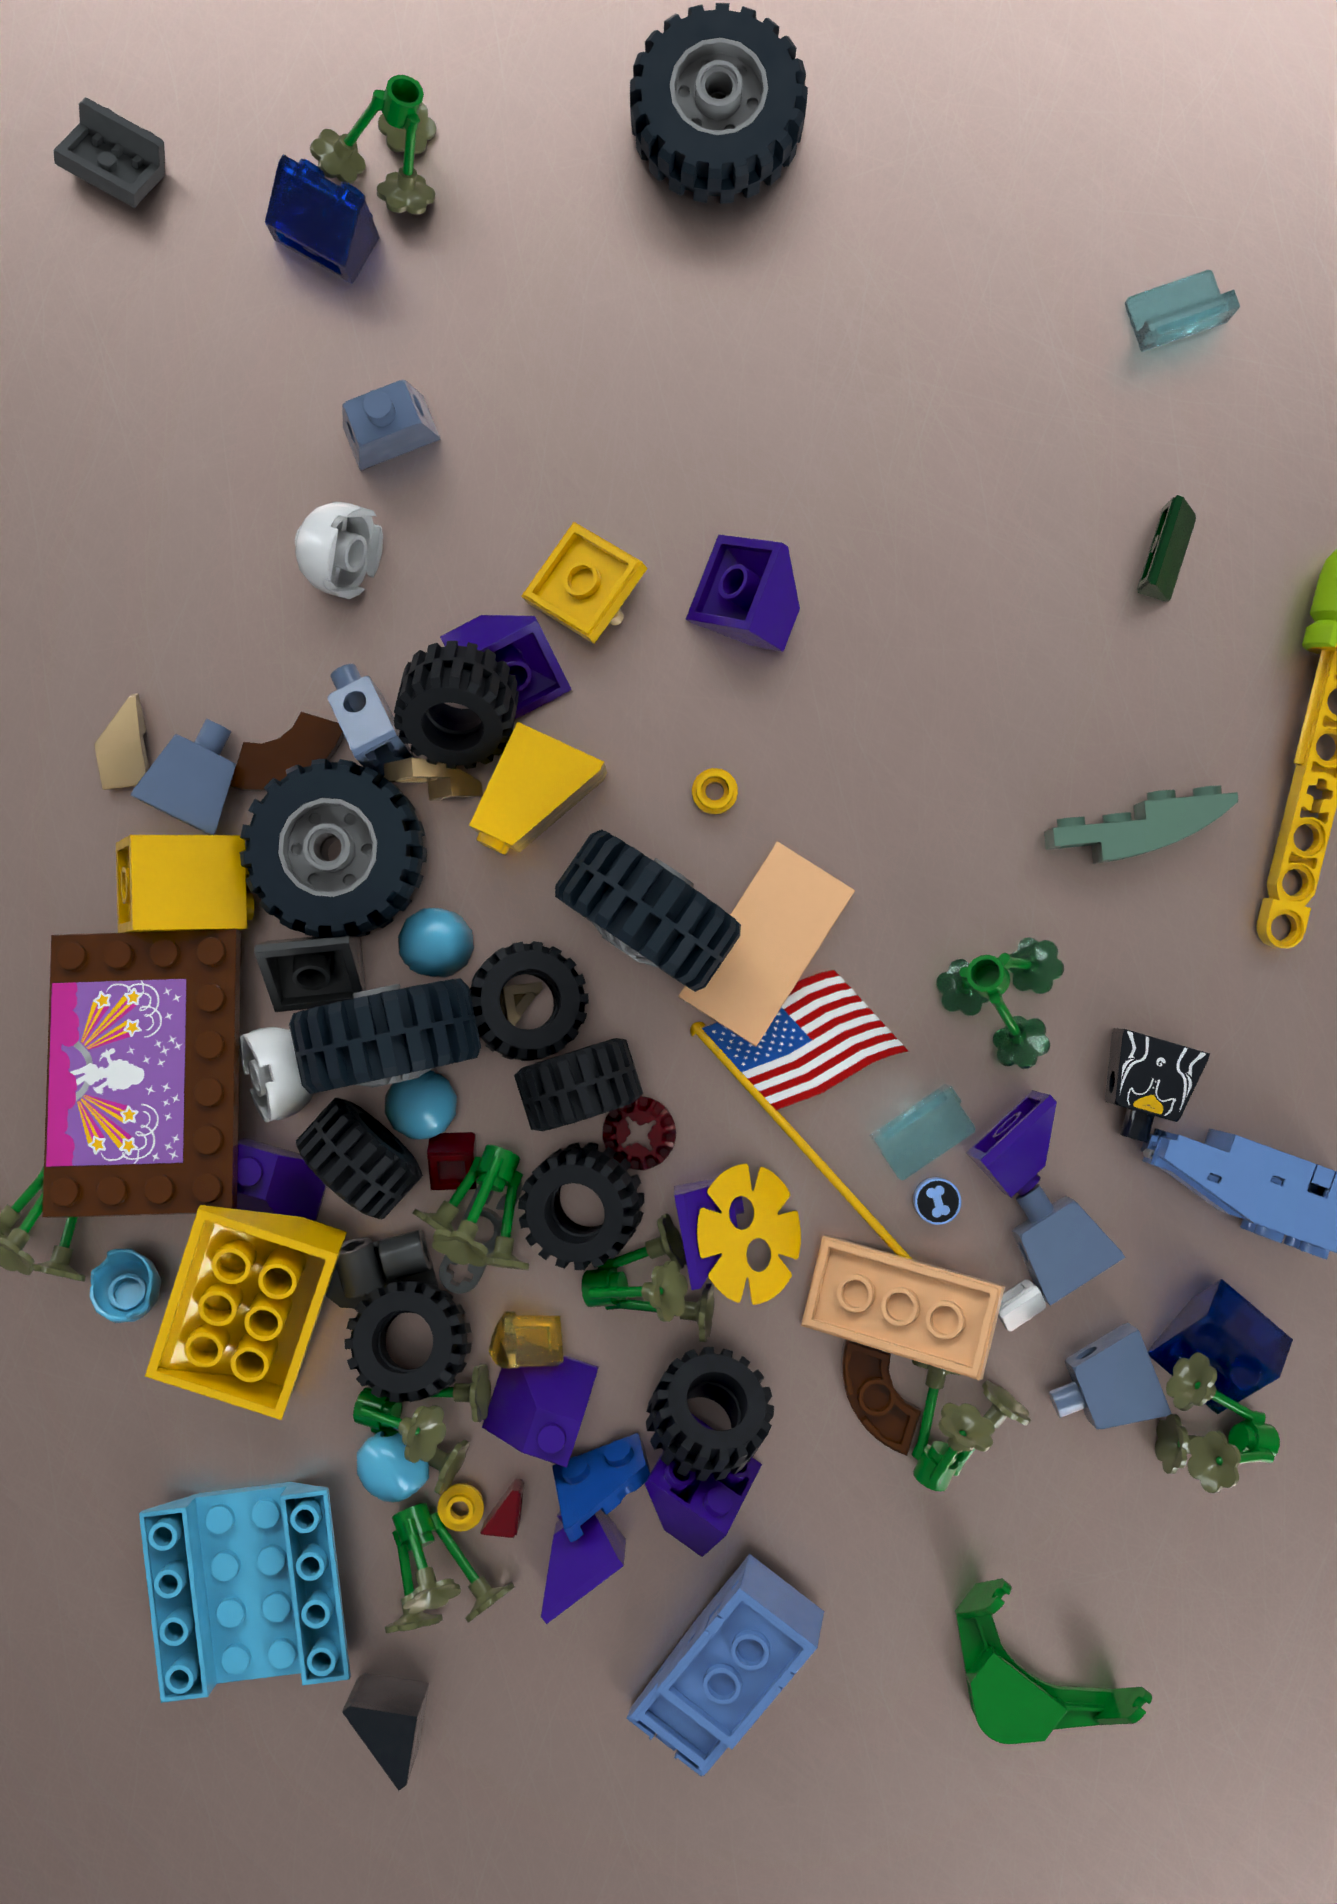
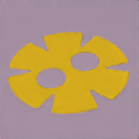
M740 1164L725 1170L708 1188V1195L722 1213L700 1208L697 1222V1242L701 1258L722 1254L708 1273V1277L713 1285L725 1297L740 1303L748 1277L751 1302L753 1305H757L774 1298L784 1289L792 1277L791 1272L779 1258L778 1254L793 1259L799 1258L801 1228L798 1211L795 1210L778 1215L779 1210L790 1197L788 1188L779 1177L769 1169L761 1166L754 1190L752 1191L748 1164ZM739 1196L749 1199L754 1210L753 1221L744 1230L737 1229L732 1224L729 1215L732 1201ZM756 1238L763 1239L768 1244L771 1253L769 1265L761 1272L754 1271L749 1266L746 1257L748 1245Z

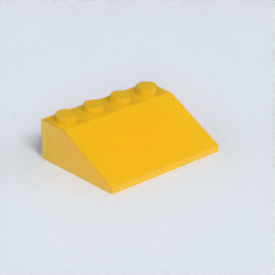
M200 1205L145 1377L282 1420L293 1393L347 1232L304 1217Z

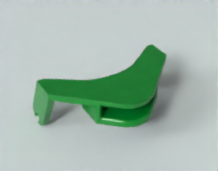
M1003 1578L976 1583L955 1610L970 1705L979 1727L992 1740L1002 1744L1042 1742L1055 1729L1134 1724L1146 1714V1711L1141 1707L1146 1702L1148 1704L1152 1702V1694L1143 1687L1106 1689L1057 1686L1040 1680L1017 1664L1002 1646L992 1617L1005 1603L1001 1598L1005 1594L1009 1595L1012 1586Z

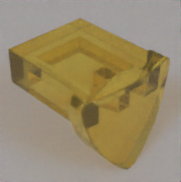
M505 1311L498 1321L491 1338L489 1354L492 1360L501 1368L560 1365L564 1362L560 1316L516 1315L515 1311Z

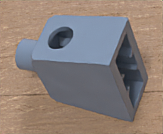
M406 380L396 381L342 404L343 429L360 471L441 440L424 396Z
M346 664L334 670L330 677L337 690L330 693L327 699L358 762L364 768L369 767L384 776L385 763L411 757L415 758L410 751L409 745L403 744L399 738L400 730L395 729L394 716L384 696L370 676L361 677L355 664Z
M206 719L194 742L175 734L135 786L131 796L208 835H214L236 767L234 762L220 756L231 731Z
M1040 1184L1035 1185L1025 1195H1018L1016 1197L1028 1220L1015 1227L1012 1232L1033 1283L1039 1288L1044 1301L1050 1306L1125 1258L1122 1251L1075 1200L1065 1196L1052 1204Z
M1130 1323L1120 1325L1069 1356L1065 1360V1364L1072 1382L1049 1391L1050 1399L1059 1418L1083 1409L1088 1421L1096 1429H1106L1172 1414L1140 1331Z

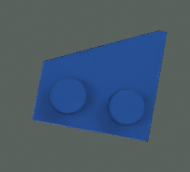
M639 1433L571 1457L567 1468L557 1464L552 1465L563 1527L569 1541L573 1542L584 1535L580 1526L601 1509L604 1514H609L621 1504V1501L627 1494L635 1492L646 1482L651 1471L645 1447Z

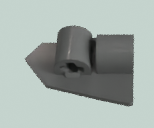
M422 1230L374 1242L368 1237L344 1241L326 1297L340 1308L355 1309L360 1301H367L370 1298V1292L377 1288H384L389 1283L418 1281L437 1285L439 1289Z

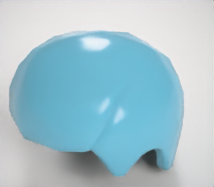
M423 908L405 920L398 935L399 955L404 964L408 965L410 970L430 977L445 978L454 975L468 964L474 949L472 930L459 914L442 908Z
M432 1070L419 1076V1078L393 1083L385 1095V1115L392 1128L411 1139H429L446 1131L456 1116L457 1095L450 1082L441 1074H437Z
M113 1249L108 1251L106 1259L91 1271L89 1297L96 1313L114 1323L134 1322L144 1317L157 1303L161 1278L154 1263L141 1253L133 1249Z
M380 1431L368 1438L358 1450L357 1475L364 1488L371 1495L385 1502H401L416 1493L429 1479L428 1462L421 1460L416 1463L406 1460L404 1456L406 1445L402 1442V1435L397 1433L390 1437H383L384 1432Z

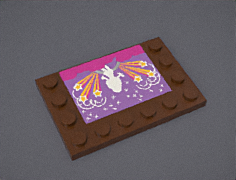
M237 929L51 935L42 1217L69 1218L196 1214L200 1205L237 1209L240 931Z

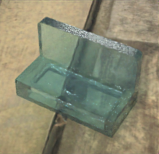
M1205 270L1128 297L1125 301V307L1141 352L1225 324L1240 308L1235 290L1220 294L1211 270Z
M944 1084L869 1135L900 1180H905L975 1132V1126L959 1104L962 1101L952 1086Z

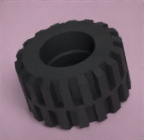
M447 641L445 647L434 643L428 645L427 652L419 650L413 655L412 662L407 663L396 700L393 721L395 729L400 730L399 738L403 744H411L410 751L416 756L424 755L427 757V762L434 765L438 762L444 763L446 768L456 769L457 765H464L466 769L476 768L477 762L486 765L493 761L494 755L500 756L503 753L513 732L519 691H517L518 683L515 675H509L510 667L505 661L497 662L495 660L496 654L489 649L485 652L477 650V644L469 642L467 647L459 646L458 641ZM445 703H456L469 709L455 708Z
M535 941L531 944H523V942L513 943L509 947L496 951L475 973L469 991L478 1034L486 1043L485 1046L492 1052L496 1051L502 1054V1057L510 1060L532 1061L559 1052L578 1035V1029L581 1024H584L587 1013H584L585 1005L589 1003L588 993H584L583 988L586 982L583 974L578 975L574 967L577 964L571 958H564L560 954L562 951L554 946L547 948L543 946L542 942ZM524 974L541 979L549 987L554 1002L553 1012L548 1021L538 1028L529 1030L520 1029L512 1025L505 1018L500 1007V994L505 984L510 979Z
M619 1038L610 1039L525 1066L514 1075L530 1128L536 1131L555 1129L621 1108L635 1102L643 1094L627 1040Z
M335 1097L296 1140L301 1157L327 1187L356 1210L377 1219H384L423 1176L415 1157L396 1136L364 1109L351 1101Z
M589 1142L583 1148L580 1147L579 1143L568 1145L564 1150L560 1148L552 1153L525 1181L522 1187L525 1193L519 1198L518 1209L525 1210V1213L519 1218L521 1229L529 1227L531 1232L526 1237L527 1242L530 1246L538 1243L542 1248L538 1255L545 1260L550 1255L556 1257L555 1266L564 1269L570 1262H574L575 1270H585L590 1263L596 1268L604 1265L609 1257L613 1259L636 1232V1227L641 1222L644 1213L640 1211V1208L645 1203L644 1193H637L641 1180L638 1174L630 1176L627 1172L632 1166L626 1158L621 1163L616 1161L614 1156L617 1151L609 1147L604 1152L598 1151L599 1144ZM575 1183L593 1190L603 1204L605 1213L604 1223L596 1227H585L573 1222L565 1214L561 1206L560 1190L562 1185Z
M418 1281L394 1282L387 1284L384 1288H377L370 1292V1298L367 1301H360L355 1308L358 1311L356 1318H349L346 1329H350L352 1332L351 1338L345 1339V1349H351L352 1358L347 1360L350 1370L357 1369L360 1375L356 1380L362 1387L370 1386L372 1388L371 1394L378 1398H390V1402H414L439 1394L441 1390L448 1388L456 1381L454 1378L458 1373L463 1372L467 1364L464 1362L466 1354L471 1352L472 1343L467 1342V1333L472 1332L470 1322L465 1323L462 1316L466 1312L461 1304L456 1305L452 1300L454 1296L449 1292L441 1291L437 1288V1285ZM406 1312L416 1313L424 1318L433 1335V1348L428 1360L421 1367L411 1370L398 1366L391 1359L386 1348V1333L389 1325L398 1315Z
M703 1347L699 1356L694 1349L685 1352L681 1360L676 1358L669 1365L648 1403L646 1412L650 1413L646 1420L647 1431L655 1432L650 1442L654 1450L662 1448L664 1451L661 1460L667 1466L672 1461H675L679 1465L677 1473L685 1477L689 1471L695 1472L696 1480L706 1481L711 1473L715 1481L725 1479L730 1471L735 1475L743 1469L747 1462L749 1463L771 1429L772 1425L769 1422L774 1416V1406L767 1404L772 1397L770 1387L761 1386L760 1383L764 1376L759 1370L752 1372L748 1368L749 1360L743 1356L739 1361L733 1359V1351L723 1348L720 1354H715L714 1347ZM702 1397L715 1401L726 1411L730 1419L731 1429L716 1431L704 1427L691 1414L687 1400Z

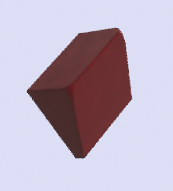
M440 1133L429 1138L427 1159L431 1190H457L469 1172L476 1156L475 1133ZM477 1179L470 1189H477Z
M523 1479L514 1480L487 1516L480 1531L482 1535L514 1538L517 1535L522 1511Z

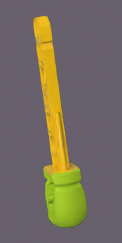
M1337 549L1326 559L1319 574L1310 610V615L1315 622L1306 627L1302 643L1304 649L1319 654L1320 658L1293 762L1296 764L1266 884L1269 898H1263L1257 920V933L1261 941L1270 947L1289 949L1296 946L1303 939L1311 908L1305 906L1316 892L1337 808V715L1329 710L1327 704L1329 694L1334 689H1337ZM1324 734L1331 736L1336 745L1334 755L1326 761L1321 759L1316 751V743ZM1316 785V789L1322 791L1321 799H1313V796L1307 794L1308 786ZM1300 812L1318 813L1317 819L1314 817H1300ZM1303 824L1309 826L1313 833V842L1304 851L1298 849L1293 840L1296 829ZM1294 869L1301 875L1302 886L1296 894L1290 896L1284 891L1282 880L1288 871ZM1283 914L1290 920L1291 930L1285 939L1279 941L1272 935L1271 924L1277 916Z

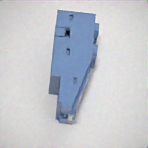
M1156 1128L1153 1134L1150 1133L1148 1142H1143L1141 1148L1144 1155L1143 1162L1160 1167L1215 1209L1243 1219L1240 1228L1282 1243L1286 1235L1284 1244L1326 1260L1330 1251L1337 1253V1171L1244 1137L1210 1128L1204 1143Z
M749 1554L693 1622L634 1702L626 1719L650 1736V1740L656 1736L673 1751L676 1750L675 1759L678 1758L698 1775L705 1776L728 1747L732 1750L794 1677V1674L799 1671L818 1648L824 1611Z

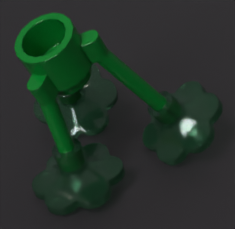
M1024 938L1020 941L1017 951L1010 955L1002 953L998 958L991 955H981L973 959L970 964L966 960L957 959L950 964L948 972L941 973L937 978L936 987L943 994L942 1005L949 1012L960 1010L967 1016H974L980 1012L983 1003L990 1001L994 1005L1006 1025L1005 1028L995 1032L993 1036V1043L998 1049L997 1058L1004 1066L1016 1064L1022 1069H1029L1036 1064L1038 1056H1043L1049 1051L1051 1044L1045 1035L1046 1026L1042 1020L1038 1018L1026 1020L1022 1016L1013 1017L1004 1003L1002 994L1005 993L1010 984L1008 969L1013 973V985L1018 990H1032L1038 994H1045L1052 989L1053 980L1060 978L1064 972V964L1057 958L1058 947L1049 940L1038 942L1034 938Z

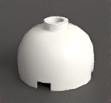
M332 502L315 508L303 521L295 536V553L299 570L313 587L325 593L346 599L356 597L365 590V588L359 587V585L362 583L366 572L368 576L374 577L383 549L382 527L373 523L371 516H377L373 510L345 502Z
M267 1027L252 1030L240 1036L239 1051L244 1075L250 1074L254 1088L249 1089L262 1119L266 1123L273 1120L278 1121L300 1112L310 1102L314 1093L309 1094L301 1084L290 1030Z

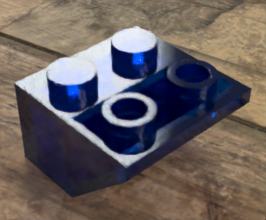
M282 155L278 162L265 218V224L275 241L353 284L380 238L372 219L373 215L370 213L365 201L366 197L360 190L347 182L342 181L340 185H337L326 179L324 172L306 159L301 158L299 162H296L286 155Z
M1220 1279L1186 1304L1149 1348L1148 1354L1172 1376L1173 1367L1181 1358L1190 1359L1195 1353L1204 1354L1208 1357L1210 1366L1214 1367L1217 1371V1380L1214 1383L1216 1390L1236 1402H1240L1280 1378L1293 1339L1228 1283ZM1212 1399L1205 1403L1217 1415L1228 1409Z

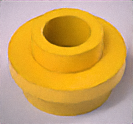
M710 768L704 770L693 782L692 797L694 803L705 813L722 814L728 811L737 799V783L733 776L723 769ZM710 784H719L723 788L724 794L720 799L711 800L707 797L706 788Z
M466 1483L453 1484L439 1498L437 1506L438 1516L441 1522L451 1530L460 1532L470 1530L480 1522L483 1516V1497L472 1485ZM462 1501L467 1504L469 1512L463 1516L457 1515L452 1509V1504Z

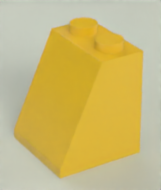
M517 722L469 824L478 833L476 840L480 844L505 856L509 848L520 853L604 781L607 775L605 763Z
M129 835L116 842L118 933L247 929V920H252L254 916V898L252 893H247L245 879L246 874H249L248 868L241 866L240 852L246 851L245 840L240 838L241 835Z

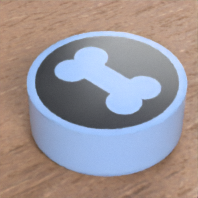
M931 1177L925 1179L917 1186L913 1195V1204L917 1214L926 1222L942 1225L952 1221L959 1213L961 1196L956 1186L950 1181L941 1177Z

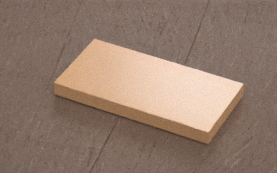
M777 841L730 914L741 924L739 939L705 988L694 992L687 986H684L678 998L756 1047L855 890Z
M823 1235L801 1326L981 1380L984 1376L1005 1286L829 1235Z

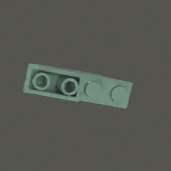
M1221 786L1194 788L1193 796L1176 798L1175 790L1147 793L1146 801L1133 805L1135 820H1131L1130 812L1103 815V823L1085 825V817L1057 819V827L1044 831L1046 850L1091 846L1093 864L1141 855L1176 843L1200 831L1221 817L1238 802V792L1222 794Z

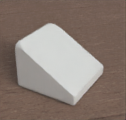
M1025 1279L1003 1294L998 1317L1008 1331H1013L1046 1308L1041 1291L1033 1282Z

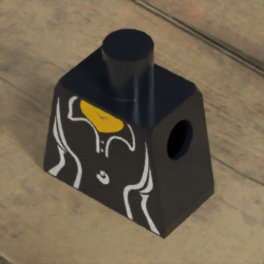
M1114 1028L1111 1037L1105 1100L1107 1103L1127 1108L1120 1135L1147 1143L1155 1116L1178 1122L1208 1062L1210 1053L1127 1029Z

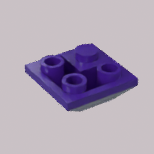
M693 1415V1417H694L701 1425H703L704 1427L709 1428V1429H711V1430H714V1429H712L710 1426H708V1425L705 1424L703 1421H701L700 1419H698L696 1416ZM662 1451L645 1482L646 1489L663 1529L703 1557L727 1535L762 1464L752 1457L749 1463L747 1462L743 1469L735 1475L730 1471L725 1479L715 1481L711 1473L706 1481L696 1480L695 1472L689 1471L686 1477L677 1473L679 1465L675 1461H672L667 1466L661 1460L664 1453Z

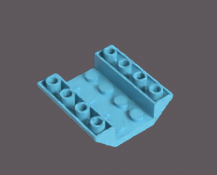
M285 1482L203 1492L145 1509L139 1513L161 1703L208 1697L216 1684L300 1673L302 1685L350 1679V1664L328 1487Z

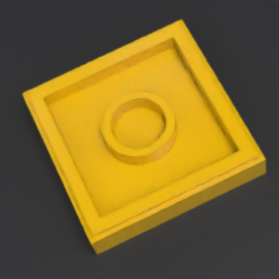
M573 522L521 597L528 604L595 644L648 568L639 559Z

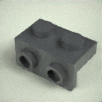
M85 97L79 103L80 123L53 150L54 162L57 166L135 208L165 176L164 141L152 132L117 115L109 108L103 107Z

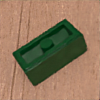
M1176 495L1162 508L1137 587L1138 593L1165 602L1170 601L1196 522L1195 512L1182 496Z

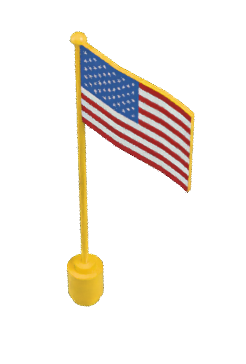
M830 970L799 980L756 1047L719 1023L704 1027L706 1024L703 1022L693 1023L690 1027L691 1036L693 1037L696 1034L891 1250L896 1255L912 1259L778 1111L781 1108L827 1091L873 1062L895 1054L909 1052L835 970Z

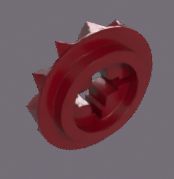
M640 1096L629 1105L609 1111L603 1124L602 1139L606 1149L609 1147L617 1151L614 1156L616 1161L621 1163L626 1158L632 1165L629 1169L644 1171L661 1164L668 1157L675 1144L676 1127L672 1115L663 1104L655 1099ZM629 1116L632 1122L635 1121L639 1126L645 1123L649 1124L653 1120L656 1121V1124L651 1127L647 1134L650 1140L649 1144L652 1147L651 1150L646 1145L643 1146L639 1141L633 1144L629 1143L625 1147L623 1146V1143L627 1141V1137L631 1134L628 1126L629 1123L625 1119Z

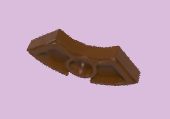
M300 712L293 727L280 738L262 744L243 742L230 786L247 791H266L263 787L273 778L278 781L282 780L287 776L286 770L297 764L307 767L311 765L312 760H330L344 738L339 723Z
M844 1339L841 1373L845 1392L853 1411L866 1430L878 1441L892 1450L907 1456L921 1410L905 1401L893 1387L889 1373L891 1353Z

